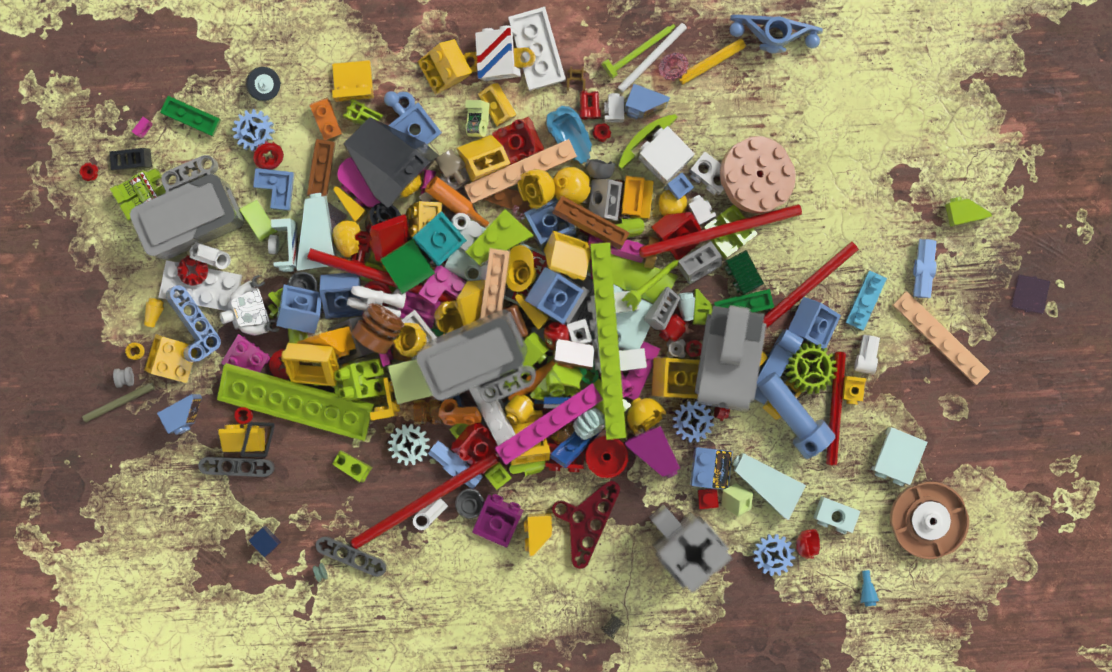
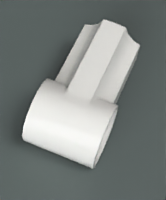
M195 242L189 251L190 258L213 265L219 269L227 268L231 261L229 254L198 242Z
M870 335L862 336L860 352L856 357L854 371L871 375L875 374L880 338Z
M440 498L416 513L413 518V525L418 530H425L448 505ZM422 515L427 518V523L424 526H419L416 523L418 516Z

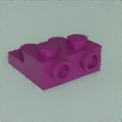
M488 495L472 533L507 548L524 510L520 509L521 506L515 502L510 504L504 502L500 495Z

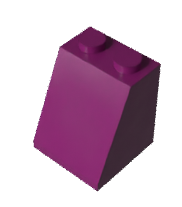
M658 425L624 441V444L662 477L670 478L678 474L679 464L661 426Z

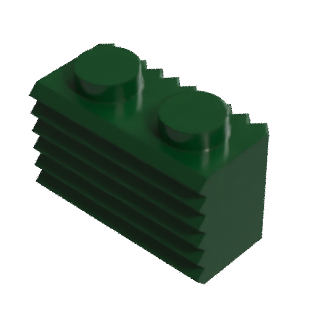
M747 250L725 261L724 270L728 276L732 275L735 281L732 284L737 293L741 292L744 295L764 284Z

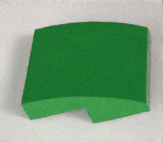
M414 239L409 240L381 258V262L402 294L435 274V271L424 257L423 252Z

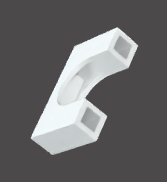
M629 291L614 293L616 313L632 311V305L627 307L628 302L621 300ZM595 295L590 296L591 300L587 301L588 312H592L593 320L589 321L590 330L595 331V339H592L594 351L597 350L598 358H594L595 369L601 373ZM644 348L619 350L621 371L647 368Z

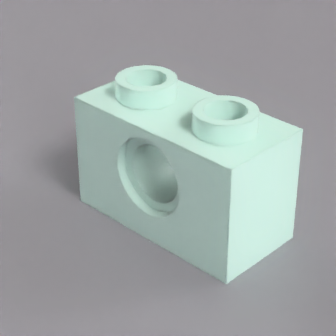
M821 496L813 518L818 520L817 524L828 528L830 524L835 526V531L846 534L847 531L853 533L861 511ZM835 511H839L840 519L834 522L832 514Z

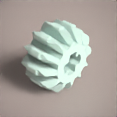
M597 408L589 409L574 421L573 427L575 432L584 440L597 435V433L605 428L604 414Z

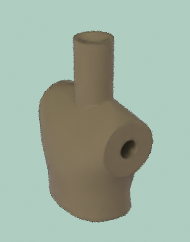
M452 149L435 159L444 179L454 176L459 185L466 182L459 172L466 167L465 163Z

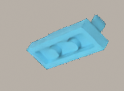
M870 270L868 271L847 317L846 324L864 331L887 278Z

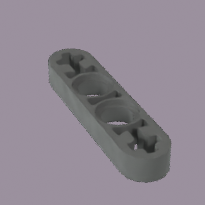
M205 457L200 460L198 465L200 472L208 475L266 477L270 476L275 469L274 463L271 460L251 458ZM207 460H209V464H217L216 460H219V472H216L217 468L214 467L209 468V471H207L203 464L207 463ZM225 461H229L232 464V469L229 472H225L222 469V464ZM243 462L251 464L250 472L245 473L242 471L241 465ZM265 463H267V466H270V470H267L266 473L262 469H257V473H254L256 466H263Z
M323 536L316 542V549L319 553L372 576H382L387 570V564L384 560L362 550L354 549L352 546L331 537ZM327 540V544L332 547L334 543L337 544L333 554L330 553L332 551L330 548L323 550L320 542ZM340 547L347 549V557L341 558L338 556L337 551ZM357 555L365 557L364 565L356 564L355 557ZM369 558L373 559L371 564L377 565L378 563H381V568H383V571L379 570L377 573L375 572V568L372 566H369V570L366 569L365 567L369 563Z

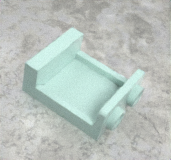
M888 427L885 433L887 435L875 466H872L871 470L876 471L875 475L880 478L886 479L887 476L893 478V483L897 485H911L927 442L895 428Z

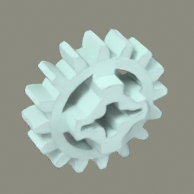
M404 424L402 425L403 430L396 428L397 434L391 433V437L394 439L388 441L389 444H392V447L388 450L394 451L392 458L398 457V463L404 460L406 466L409 464V461L415 465L416 459L421 462L423 461L421 456L428 455L425 449L430 448L429 445H426V442L430 439L424 438L427 432L421 433L420 426L414 429L413 424H410L409 428ZM410 432L416 433L420 438L415 439L411 436ZM403 434V439L401 443L397 444L399 436ZM407 439L414 443L411 446V450H409V447L405 448L404 444L407 443ZM422 445L421 451L416 455V448ZM399 451L406 452L408 457H404Z

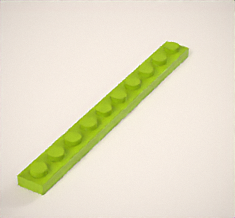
M610 242L590 244L606 439L626 438Z

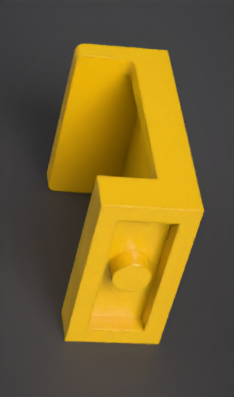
M534 410L532 415L523 424L510 422L515 434L543 416L542 410ZM545 438L512 460L511 466L550 460V449L547 439Z

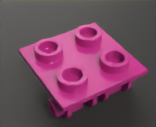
M238 334L221 363L223 365L228 363L261 372L264 365L271 358L268 353L265 354L261 351L260 347H256L254 343L252 344L246 340L245 336L242 337Z

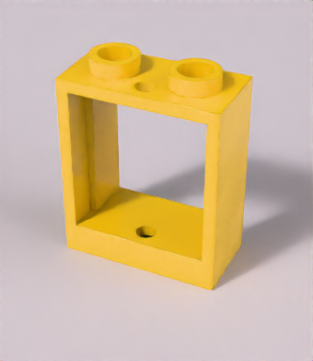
M287 344L286 350L282 352V362L286 366V373L289 375L291 382L327 386L336 385L337 380L335 379L334 371L339 370V365L332 346ZM299 361L321 363V366L300 365Z

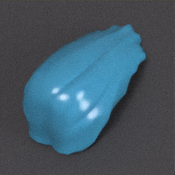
M560 106L556 111L550 112L546 119L549 133L558 144L569 139L577 155V158L573 160H578L581 164L587 162V159H590L589 153L592 143L579 114L569 106Z

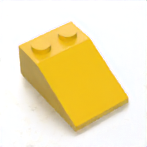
M654 358L651 396L698 399V394H695L700 360Z

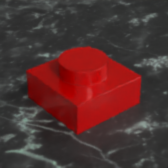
M717 489L697 490L699 509L719 508Z

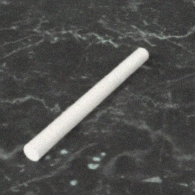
M681 23L618 86V89L624 92L687 29L686 25Z

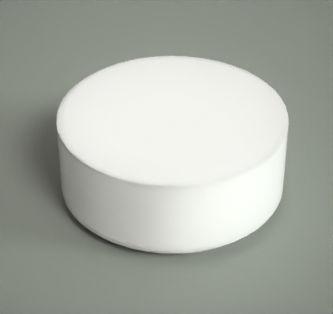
M270 235L268 253L277 254L279 250V237L277 235Z

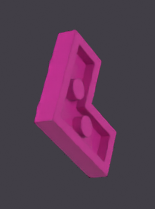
M440 265L435 268V274L429 277L418 294L419 298L434 306L443 292L457 300L467 282Z

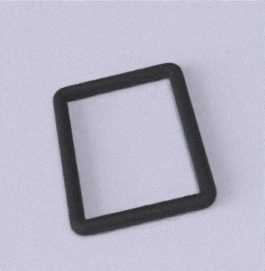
M248 423L241 450L242 457H266L268 455L275 427L274 423ZM251 426L271 427L264 453H245Z

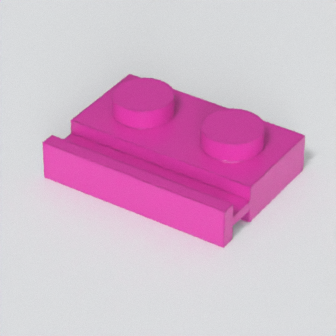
M407 291L403 309L400 308V317L405 318L412 311L416 310L428 327L433 328L435 311L441 305V301H437L432 306L419 298L418 294Z

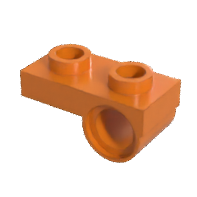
M328 97L310 104L324 140L342 134Z
M446 399L439 408L438 416L446 425L481 423L482 415L477 407L459 408L454 399Z

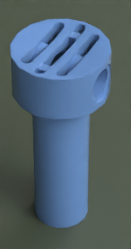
M776 372L768 375L758 384L757 387L795 433L796 437L793 440V444L805 459L816 456L833 442L835 434L822 419L814 421Z

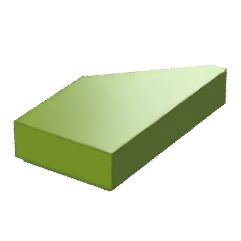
M694 289L693 324L706 325L707 316L712 314L713 305L698 289Z

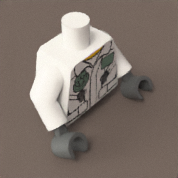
M262 275L254 276L252 281L239 286L231 295L230 302L227 303L228 311L220 313V319L223 324L233 322L235 329H240L243 333L254 336L268 333L269 330L272 332L280 330L279 328L272 329V325L277 323V321H269L259 289H255V286L265 285V282L257 283V278Z

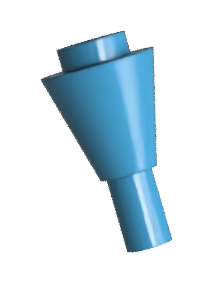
M870 570L862 571L864 584L862 585L860 603H864L865 607L876 606V602L880 600L873 583H871Z

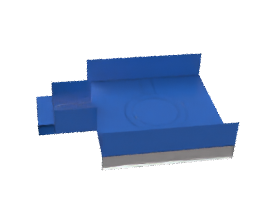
M544 397V401L535 399V404H544V408H556L570 398Z

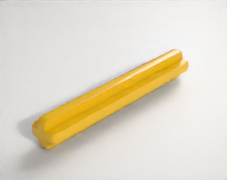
M742 38L738 39L679 74L678 79L680 83L685 84L744 49L746 47Z

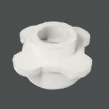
M680 339L677 342L669 340L666 343L668 346V358L685 357L684 346L686 343L684 340Z

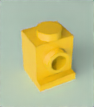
M844 376L842 399L846 400V404L858 405V401H863L866 378ZM853 387L857 388L855 395L851 392Z

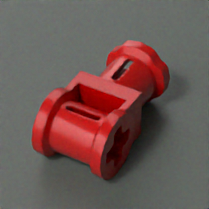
M360 230L355 235V240L359 241L358 253H354L351 256L350 261L365 265L366 252L369 253V242L372 238L368 232Z

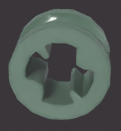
M320 563L318 567L316 565L313 566V572L318 582H321L323 578L325 580L328 579L323 563Z

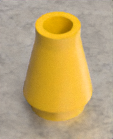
M149 298L145 307L144 325L155 327L165 308L163 301Z

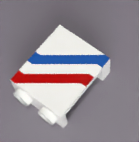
M500 26L498 30L485 28L482 29V32L475 33L478 79L492 81L521 77L520 69L514 67L513 36L518 35V31L512 29L511 26Z

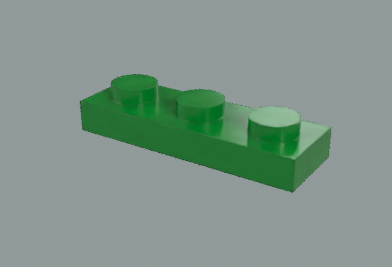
M167 96L160 111L161 114L214 137L221 122L220 118L170 96Z
M770 289L713 302L714 306L729 308L730 305L750 308L749 312L774 308Z

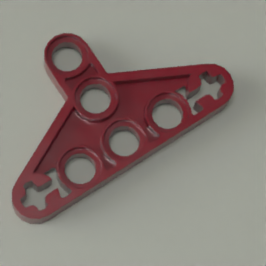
M607 481L578 506L563 500H558L553 504V514L570 523L572 564L578 569H583L588 565L618 498L620 486L615 481ZM614 484V488L617 491L616 493H611L610 498H613V501L610 502L606 498H601L602 494L605 496L608 494L606 487ZM603 501L609 504V510L604 513L598 509L599 503ZM561 503L566 506L564 514L556 513L555 507L557 504ZM577 511L582 512L584 515V519L581 522L573 520V514ZM594 519L600 520L602 524L598 530H593L590 527V523ZM585 537H591L594 541L593 545L589 548L585 547L582 543ZM579 547L584 551H590L589 555L587 553L584 554L583 559L585 563L580 565L577 564L575 557H580L582 551H578Z

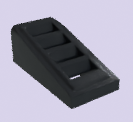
M149 148L109 151L111 171L152 167L151 150ZM126 154L128 157V165H126ZM118 155H120L121 165H118Z

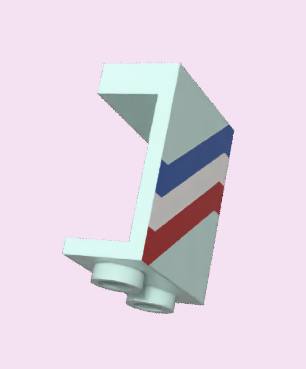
M291 218L271 220V227L273 229L287 231L289 261L273 262L274 267L279 268V271L294 272V268H297L298 260L297 222Z

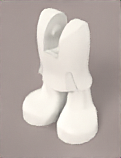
M352 286L351 293L361 298L349 297L347 305L355 309L367 311L370 303L381 306L383 303L392 306L383 307L400 318V308L403 309L406 292L402 294L398 288L393 294H386L383 291H375L362 286Z

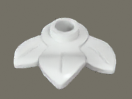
M458 213L452 218V224L467 240L460 246L466 251L473 244L474 237H479L482 234L481 226L477 222L471 221L469 216L464 213ZM464 220V226H459L458 221Z

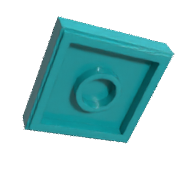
M442 211L412 237L437 266H440L467 241Z

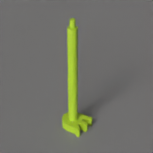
M675 25L667 26L616 64L612 65L609 59H606L601 65L608 75L614 79L618 76L617 70L672 32Z
M673 260L637 291L630 290L621 300L627 301L626 306L632 305V311H635L641 302V296L678 265L679 260Z

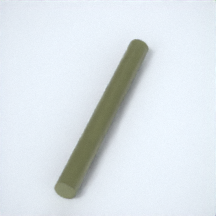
M151 382L83 415V420L88 422L154 390L155 386Z

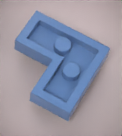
M255 168L253 187L272 190L270 208L291 211L295 173Z

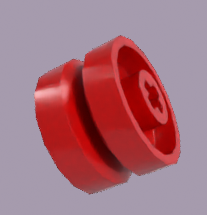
M606 435L595 438L588 445L586 462L589 469L595 475L602 478H612L619 475L625 469L628 462V452L625 445L619 439H606ZM605 453L610 454L609 460L603 459Z

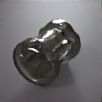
M612 613L611 619L600 629L610 638L614 639L617 631L621 626L624 627L625 623Z

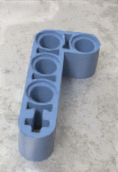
M176 285L169 288L166 292L167 301L195 339L192 344L185 348L183 352L184 358L188 362H198L220 347V337L183 286ZM178 291V292H179L178 297H177V298H174L173 295L175 294V292ZM185 306L191 308L190 316L184 313ZM197 321L202 324L201 332L195 328ZM208 337L213 339L214 344L212 347H208L206 344ZM192 348L198 351L196 359L191 356Z
M787 329L781 332L768 355V359L764 362L758 373L757 386L765 377L774 372L781 377L789 362V357H792L798 351L803 338ZM756 386L754 399L765 404L768 399Z

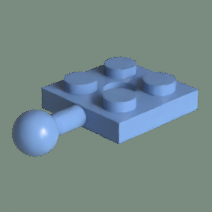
M389 91L384 95L385 104L393 107L400 116L388 126L426 144H429L442 133L419 103L405 111L399 103L397 93ZM417 124L420 126L421 131L418 135L410 133L409 128L411 125Z

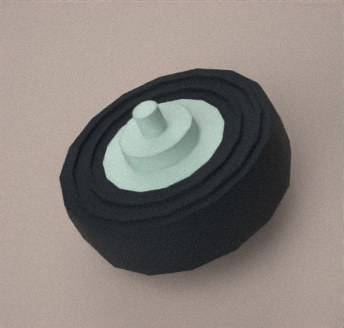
M261 66L254 68L246 78L247 91L256 100H271L277 96L280 90V78L269 67Z

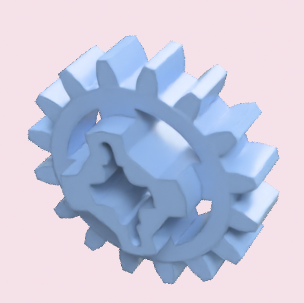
M253 109L252 114H250L246 110L244 117L240 114L238 115L240 121L234 120L237 127L232 128V130L237 134L233 137L234 139H240L237 144L239 146L244 144L243 148L245 150H248L250 147L251 151L254 152L258 144H265V141L268 140L273 141L270 134L275 133V130L270 129V127L274 126V123L268 122L270 117L268 115L263 117L264 113L262 111L257 114L256 110ZM253 118L260 119L263 123H256ZM252 125L256 128L255 136L251 133ZM245 138H251L254 143L245 141Z
M688 401L687 407L681 404L680 408L682 410H675L678 416L672 417V419L677 424L672 426L673 428H678L677 435L683 434L682 440L688 437L689 442H692L693 438H695L696 442H699V437L706 439L705 433L712 432L709 426H714L713 423H710L714 416L708 415L711 410H704L705 405H700L699 407L697 401L694 402V405H691L690 401ZM694 409L700 410L704 416L695 414ZM687 411L685 420L680 421L683 413ZM692 416L694 419H698V422L695 423V428L693 425L688 424ZM706 422L704 429L700 432L701 424ZM687 427L691 429L692 435L686 433L682 428Z
M767 534L766 540L761 537L762 543L755 544L758 550H753V553L757 555L753 560L759 561L757 564L758 569L764 567L762 570L764 574L769 571L770 576H773L774 572L780 576L781 570L788 572L787 565L793 566L790 560L795 559V556L791 555L795 549L789 548L792 544L790 541L785 543L786 537L782 536L779 539L778 534H775L774 538H772L770 534ZM776 542L774 546H766L768 543ZM783 547L786 549V557L782 553ZM767 550L770 552L776 551V553L781 559L775 557L772 558V556L770 555V553L767 552ZM762 552L765 553L766 560L764 562L761 557ZM776 563H782L778 567H773Z

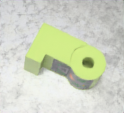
M466 100L465 108L468 109L466 133L469 137H485L490 103L482 100Z

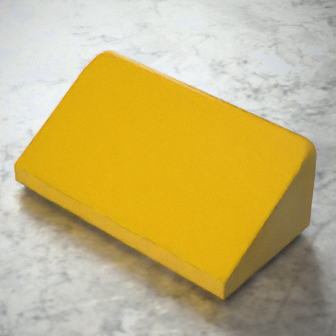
M498 83L491 84L478 93L482 101L490 103L489 114L496 126L516 116L514 109Z
M644 181L641 217L630 215V218L650 219L654 181Z

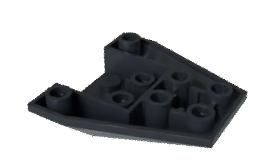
M371 117L344 142L345 148L371 193L387 209L399 199L410 183L424 169L427 170L439 156L425 142Z

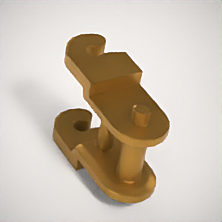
M570 66V70H568L570 78H567V91H569V82L572 80L583 82V91H585L586 79H583V73H586V70H584V67H582V70L572 69V66ZM572 73L581 74V78L572 77Z

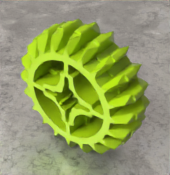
M803 343L802 348L799 347L798 351L788 359L790 364L786 365L785 369H790V372L785 373V375H791L792 379L788 382H795L793 388L797 389L800 387L801 393L805 392L806 389L808 394H812L813 391L815 394L820 393V389L822 391L826 390V385H832L830 379H835L836 377L831 373L837 371V368L832 367L836 361L830 360L833 354L827 355L828 348L821 350V344L815 347L814 343H809V346ZM811 353L816 355V357L811 361L807 358L804 359L802 355ZM821 361L824 365V375L823 371L820 369ZM798 362H799L798 365H799V366L801 367V369H802L801 375H799V374H798V371H797V363H798ZM813 364V371L809 372V365ZM812 376L814 378H818L820 381L818 383L812 384L806 382L805 380Z

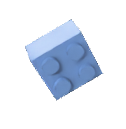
M545 267L525 301L564 324L584 290Z

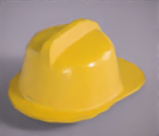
M518 245L510 250L506 283L512 291L521 292L533 284L536 279V270L531 250L526 246Z

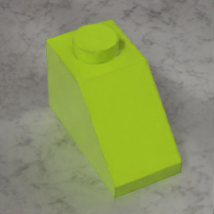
M962 197L950 199V203L945 205L950 227L992 217L991 212L970 199L962 200Z

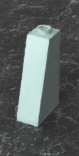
M321 193L309 194L310 198L305 199L297 271L327 266L307 259L310 248L336 256L327 196H321Z
M741 453L740 456L737 455L732 464L735 466L733 470L782 517L789 520L806 485L744 453Z

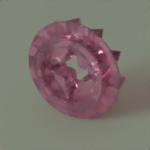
M681 53L668 54L659 64L661 76L666 80L670 79L672 81H675L677 78L682 79V75L687 74L689 67L688 59ZM677 65L679 69H673L672 71L671 67Z

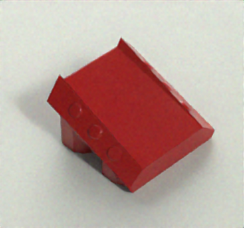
M529 116L524 119H517L512 124L492 132L493 137L503 146L510 161L509 166L544 150L533 121Z
M403 214L371 226L370 236L372 240L369 242V246L375 255L376 261L381 262V258L409 241L406 215Z
M481 423L468 425L456 441L452 443L451 450L470 465L477 463L493 452L497 457L499 456L495 450L498 445L491 431Z

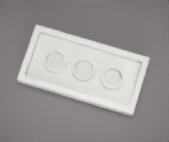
M545 7L508 17L511 28L518 31V35L514 36L516 47L530 48L536 56L532 66L523 68L529 91L566 81ZM528 52L523 53L521 61L523 63L529 61L530 54Z
M166 260L158 298L166 299L167 290L180 285L187 290L198 306L228 311L227 303L230 302L231 295L241 285L242 275L208 269L207 278L201 284L191 286L183 283L179 278L177 269L179 263ZM187 265L188 269L190 270L188 275H190L191 273L196 274L197 276L199 275L198 273H196V266L192 267ZM175 292L174 298L178 297L179 292Z

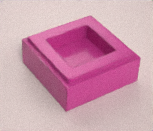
M142 117L132 130V133L142 139L153 123Z

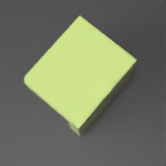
M735 483L723 490L721 505L739 517L751 509L753 493Z

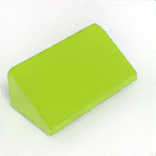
M258 200L239 209L259 241L263 242L270 235L278 232L271 227V220Z

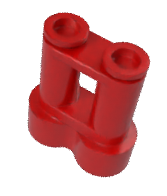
M587 91L580 92V110H578V114L581 120L601 119L598 91H592L591 93H587ZM588 97H591L592 107H588Z

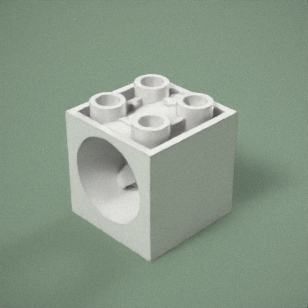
M668 126L665 129L661 127L653 135L651 143L647 141L642 145L638 157L664 186L692 160L695 154Z

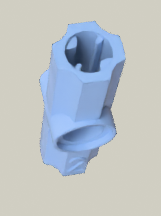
M919 240L917 259L913 268V275L915 276L913 297L931 298L932 281L936 274V241Z
M437 441L428 453L453 477L470 467L467 461L462 460L440 441ZM479 474L465 484L469 488L474 489L483 476Z

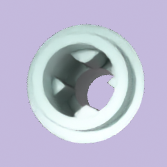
M693 293L678 294L681 297L678 307L682 320H694L695 297H693Z

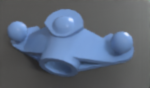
M730 16V20L734 21L730 26L732 36H742L745 31L743 24H745L763 43L760 44V49L773 54L786 52V48L783 46L806 33L809 34L805 39L806 46L811 49L816 48L820 44V38L817 34H822L823 29L820 27L789 20L781 16ZM757 24L765 25L762 30ZM769 29H780L783 34L782 39L773 38L769 33ZM792 29L798 31L791 35Z

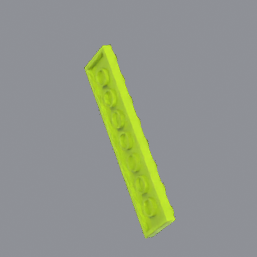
M225 363L223 366L217 397L218 401L246 407L254 411L362 441L366 440L371 420L370 413L374 407V404L361 400L347 402L346 399H340L339 394L293 383L289 380Z

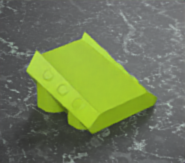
M555 363L530 396L544 401V397L568 398L569 395L577 394L581 391L580 381L583 375L578 368L571 369Z

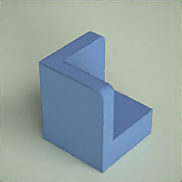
M683 173L679 174L664 187L665 190L669 189L677 200L694 188Z

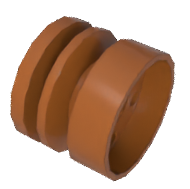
M370 303L367 311L363 313L365 320L357 322L352 330V334L367 348L380 354H386L393 344L391 337L399 335V331L403 329L404 323L387 308Z

